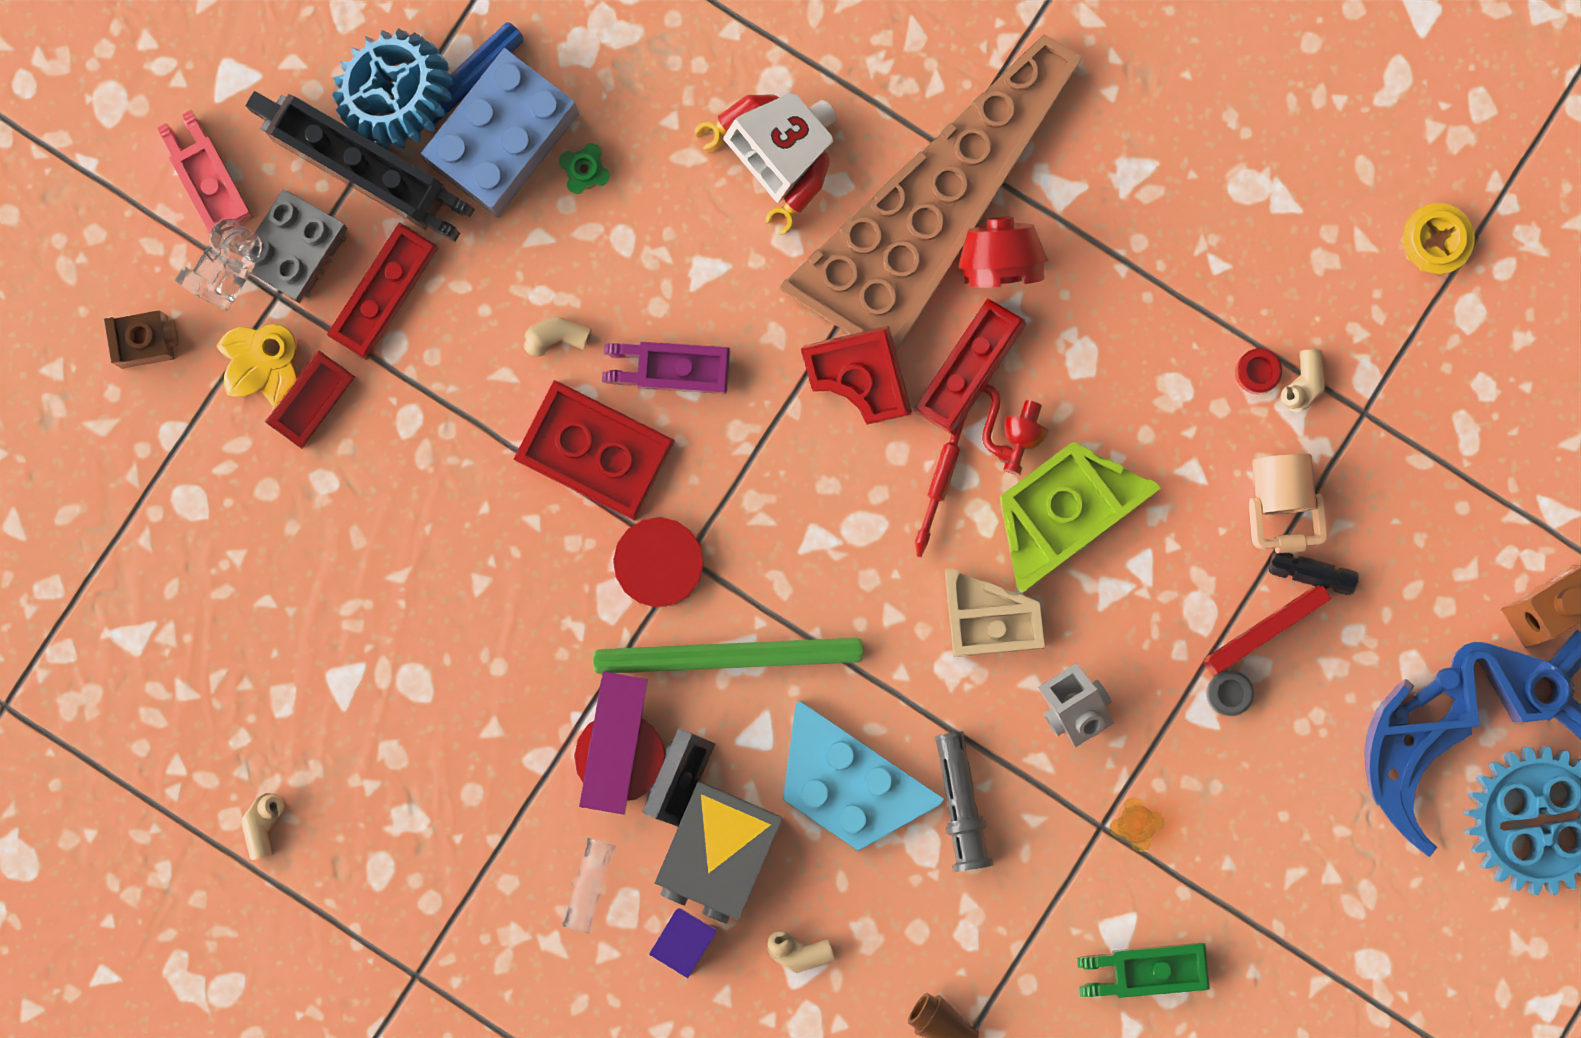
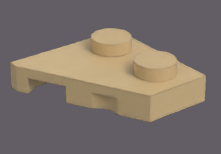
M945 569L953 657L1045 648L1040 602L1020 594L1016 595L1008 592L1002 587L989 582H982L961 574L960 571L955 569Z

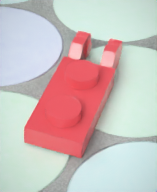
M192 110L182 115L184 124L193 135L196 143L183 150L173 128L169 127L167 123L157 127L171 154L169 159L211 236L224 220L227 223L222 226L221 230L229 226L236 227L253 218L210 137H207Z

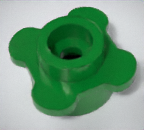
M589 143L581 151L575 153L566 151L560 156L559 165L562 169L566 170L569 178L567 187L570 192L581 194L585 189H591L597 185L604 186L609 181L610 173L606 168H603L600 160L602 151L598 145ZM587 165L589 169L583 173L580 171V167Z

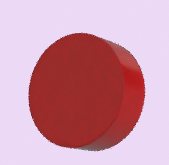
M1255 348L1246 352L1238 360L1235 368V377L1239 386L1246 392L1256 395L1265 394L1280 382L1282 364L1272 351L1264 348Z

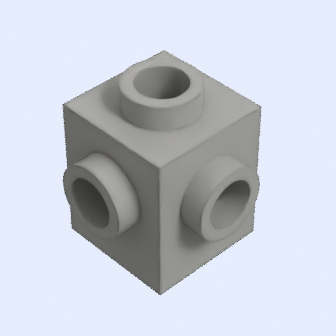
M1077 663L1038 687L1049 707V710L1043 713L1048 724L1057 736L1065 733L1075 748L1114 724L1106 708L1112 701L1099 680L1091 682Z

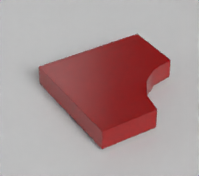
M889 326L804 345L801 348L812 392L830 391L846 397L859 409L866 425L911 414L912 409Z

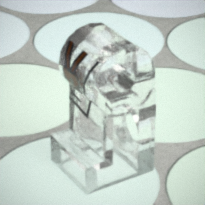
M235 219L221 220L212 228L209 234V245L194 269L184 265L175 281L194 296L228 312L259 258L262 250L259 236Z

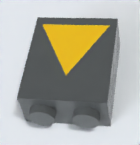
M698 781L654 884L663 887L660 895L684 906L688 899L705 906L702 911L704 915L725 924L728 923L730 917L739 920L783 817Z

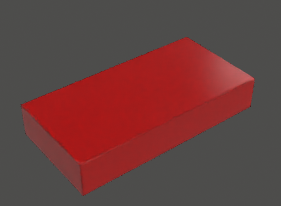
M317 350L264 422L302 449L355 379V376L323 352Z

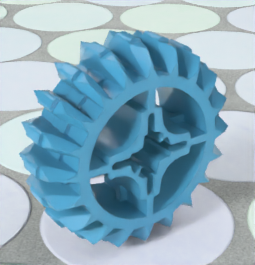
M398 28L392 36L389 32L381 30L378 41L365 36L366 46L361 50L351 47L352 55L354 56L350 62L340 61L341 68L345 73L333 77L335 85L339 88V90L332 94L334 102L338 105L336 109L338 117L348 128L388 150L392 143L396 147L404 149L408 137L413 141L421 143L420 132L425 128L435 132L434 124L432 123L435 117H446L445 110L441 107V104L453 101L451 93L447 90V88L454 84L451 75L447 72L450 69L448 62L439 54V49L432 42L429 43L422 35L415 32L409 35L406 31ZM389 112H395V113H392V114H389V115L382 116V115H384V114H386V113H389Z

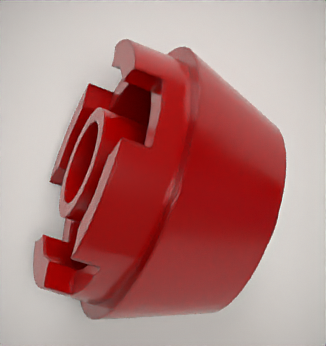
M1014 217L988 218L987 225L968 229L958 268L964 270V284L969 283V287H1001V284L1020 282L1022 277L1025 284L1045 280L1044 263L1049 260L1033 224L1014 223Z

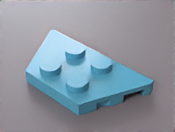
M798 701L796 704L783 800L856 850L863 849L934 809L944 800V798L801 701Z

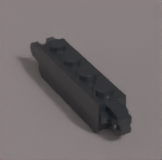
M254 91L245 105L251 113L265 120L260 129L273 142L424 230H427L429 227L449 240L456 242L461 233L452 224L436 218V213L442 203L460 216L469 218L475 210L468 203L449 193L444 184L436 178L291 94H288L287 97L281 94L277 102H274Z

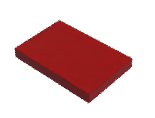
M554 380L513 460L635 521L675 440Z

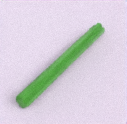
M859 638L597 649L593 653V668L595 673L602 674L603 671L609 673L855 663L862 661L863 646Z

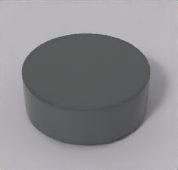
M1224 671L1216 674L1210 680L1206 690V697L1210 707L1215 712L1224 716H1236L1242 714L1250 707L1254 698L1252 683L1244 674L1237 671Z

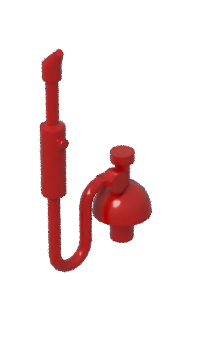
M987 384L982 392L991 396L992 404L983 429V444L989 452L998 456L999 460L1005 463L1003 468L1005 472L1019 476L1022 471L1020 463L1024 450L1039 446L1048 433L1046 427L1037 423L1042 405L1034 401L1025 400L1020 418L1008 416L1005 419V436L1014 445V448L1009 445H995L991 440V434L1000 409L1001 398L999 392L993 386ZM967 415L953 436L951 435L950 441L943 445L927 494L930 498V503L922 527L918 530L915 539L917 557H922L931 536L930 529L940 501L945 500L960 453L958 442Z

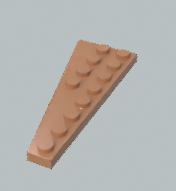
M1043 34L1007 68L1000 78L985 92H982L952 123L950 122L923 151H920L865 206L851 219L849 218L826 243L815 250L808 257L807 261L788 279H785L779 287V291L848 334L889 326L897 352L963 248L968 229L976 227L1077 68L1082 57Z

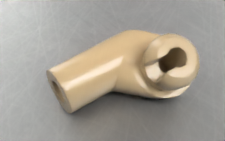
M553 316L528 328L524 336L526 339L524 348L528 354L535 357L544 356L549 346L559 341L585 349L592 329L570 320Z
M1314 349L1299 352L1301 375L1281 392V401L1287 409L1294 412L1305 410L1324 392L1322 350Z
M271 793L260 795L242 818V828L250 860L273 855L267 832L284 810V803L277 795Z
M776 931L768 939L767 950L770 957L795 973L835 961L828 939L805 946L791 937L786 931Z

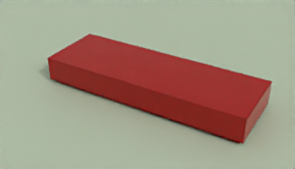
M399 222L328 331L327 336L367 360L437 252L438 246Z
M987 298L913 410L953 436L1027 325L1025 320Z
M1318 585L1310 588L1205 657L1204 665L1211 675L1219 674L1332 598L1324 586Z

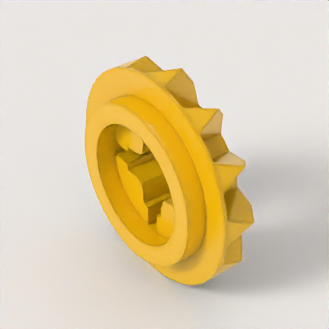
M1432 203L1416 210L1405 222L1401 242L1404 245L1406 259L1412 261L1419 268L1420 272H1429L1439 276L1455 271L1466 263L1474 248L1475 235L1471 222L1458 208L1445 203ZM1429 229H1433L1436 233L1447 232L1450 229L1453 231L1443 242L1445 251H1441L1438 246L1428 247L1427 249L1423 248L1426 241L1431 237Z

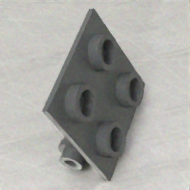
M283 189L235 264L285 293L286 296L300 304L304 297H310L309 293L318 280L314 276L315 273L321 276L324 275L325 271L319 268L323 261L329 265L332 263V260L327 255L333 256L342 241H346L347 238L344 234L348 228L341 221Z

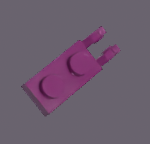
M640 342V345L608 343L604 346V354L611 358L639 357L638 373L623 372L621 370L603 371V383L627 386L637 385L638 389L727 394L730 348L655 342Z

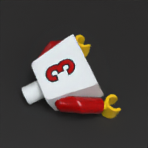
M789 93L783 97H778L775 94L746 95L718 115L719 121L717 123H700L695 129V136L700 138L706 132L714 131V140L703 148L706 152L713 153L718 151L725 140L777 203L783 199L786 203L782 208H774L766 216V224H768L775 214H785L788 220L787 225L778 234L783 235L791 230L793 226L792 216L795 212L801 213L823 187L830 164V158L826 151L833 142L832 135L826 128L836 122V114L828 102L820 100L808 108L800 97L794 93Z

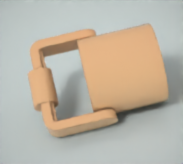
M1288 454L1252 460L1256 498H1251L1249 501V513L1253 545L1261 550L1275 549V552L1279 554L1304 552L1306 546L1324 543L1327 537L1324 502L1321 494H1315L1312 455ZM1312 510L1314 536L1305 537L1304 534L1276 535L1274 539H1264L1262 515L1288 514Z

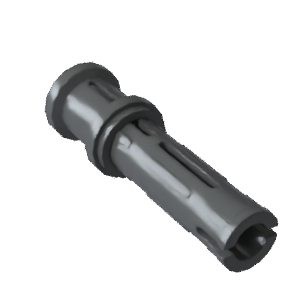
M964 731L935 736L951 821L947 822L945 829L946 834L952 836L956 863L952 866L953 873L994 866L993 859L987 856L983 830L987 827L986 820L983 821V816H978Z

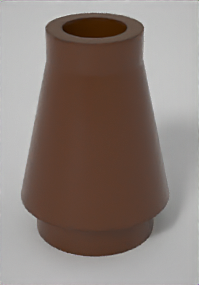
M925 993L917 1001L908 1018V1024L915 1028V1034L924 1038H978L979 1031L971 1027L941 995L934 997L929 993Z

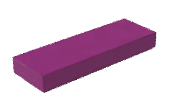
M602 672L579 807L625 815L648 679Z

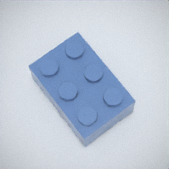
M503 48L420 154L431 168L498 218L579 115V111L574 100L507 49Z

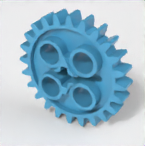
M1541 746L1537 758L1532 747H1522L1521 760L1513 752L1504 753L1506 767L1497 762H1490L1488 765L1493 777L1477 775L1476 780L1484 788L1482 793L1468 792L1467 794L1469 798L1478 803L1476 809L1464 810L1463 813L1470 818L1476 819V825L1464 830L1465 834L1475 835L1479 838V841L1470 848V851L1474 853L1485 852L1487 854L1480 864L1481 868L1498 867L1494 875L1495 881L1503 882L1511 875L1510 889L1520 891L1527 881L1529 894L1539 895L1544 883L1548 894L1556 895L1559 891V881L1567 889L1573 890L1576 889L1574 875L1577 874L1581 877V759H1577L1568 765L1569 751L1560 750L1554 760L1551 747ZM1559 781L1567 790V798L1561 806L1557 807L1551 802L1549 793L1552 785ZM1511 789H1516L1522 797V806L1514 814L1509 813L1504 805V798ZM1574 810L1579 812L1577 819L1546 822L1541 824V827L1522 826L1505 831L1500 827L1502 822L1532 819L1538 817L1539 813L1556 815ZM1569 827L1574 832L1575 843L1569 851L1564 852L1559 847L1558 835L1563 828ZM1524 834L1529 839L1530 851L1525 858L1518 859L1514 855L1512 844L1517 836Z

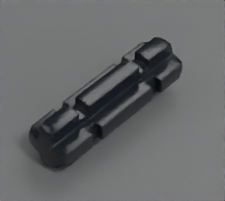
M1273 552L1271 556L1269 573L1283 578L1289 575L1292 576L1294 581L1312 586H1324L1325 589L1333 587L1334 592L1345 595L1354 594L1357 588L1359 574L1356 571L1346 568L1336 570L1335 565L1302 556L1296 559L1293 558L1294 554L1292 553L1278 554Z

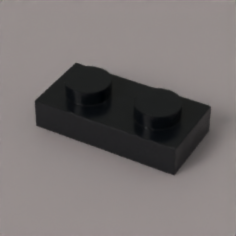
M678 728L674 739L667 747L665 760L657 779L648 791L647 802L642 813L679 827L716 743Z

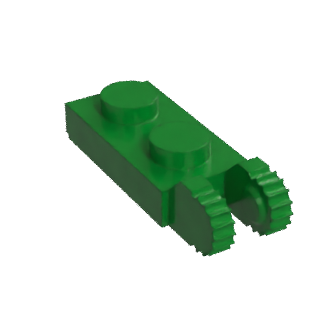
M1203 942L1113 950L1112 954L1077 957L1078 968L1093 970L1099 967L1114 966L1115 983L1090 982L1079 986L1080 997L1117 995L1118 998L1210 990L1206 946Z

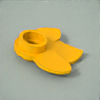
M268 324L258 330L244 326L237 327L228 331L217 344L220 352L232 359L224 375V386L229 396L244 397L254 394L261 389L267 400L275 407L297 378L296 370L291 362L296 355L297 342L293 333L281 324ZM270 338L277 340L280 345L277 355L270 354L266 349V342Z

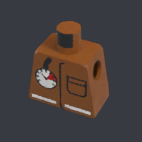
M1572 565L1501 608L1524 648L1552 640L1581 622V566ZM1528 612L1538 621L1539 629L1532 623Z

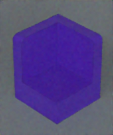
M677 908L649 955L688 979L718 928L712 924L704 923L682 908Z

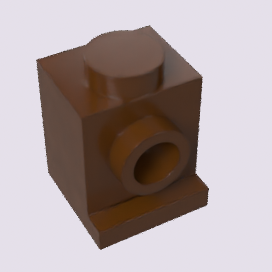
M160 310L119 318H104L112 364L124 369L175 359L173 347L179 344L177 328L174 320H168V316ZM146 329L148 333L146 341L136 344L134 334L138 330Z

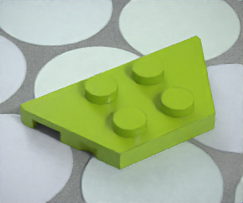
M1071 442L1000 496L1017 590L1020 594L1159 491L1161 489L1160 486L1150 479L1146 480L1124 469V466L1110 459H1104L1094 454L1093 451L1075 442Z

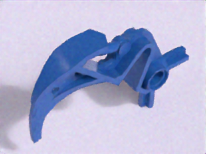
M1579 630L1572 634L1550 662L1485 642L1464 644L1455 652L1451 660V667L1439 670L1435 680L1413 695L1414 698L1403 706L1400 705L1415 685L1409 680L1404 679L1394 687L1378 706L1371 720L1365 741L1364 758L1368 786L1376 805L1379 804L1393 826L1426 856L1430 857L1438 847L1426 837L1416 821L1414 814L1415 791L1423 772L1431 762L1456 743L1472 735V727L1480 726L1473 668L1475 661L1477 660L1513 722L1549 721L1552 718H1556L1581 739V704L1573 698L1575 693L1573 687L1575 685L1571 681L1572 677L1581 668V632ZM1541 678L1548 680L1552 686V696L1546 703L1539 701L1534 692L1535 685ZM1444 692L1454 699L1450 710L1440 721L1407 724L1409 712L1419 705L1423 707ZM1406 735L1413 737V743L1410 746L1404 743ZM1391 769H1395L1398 772V777L1395 780L1390 779L1388 776Z

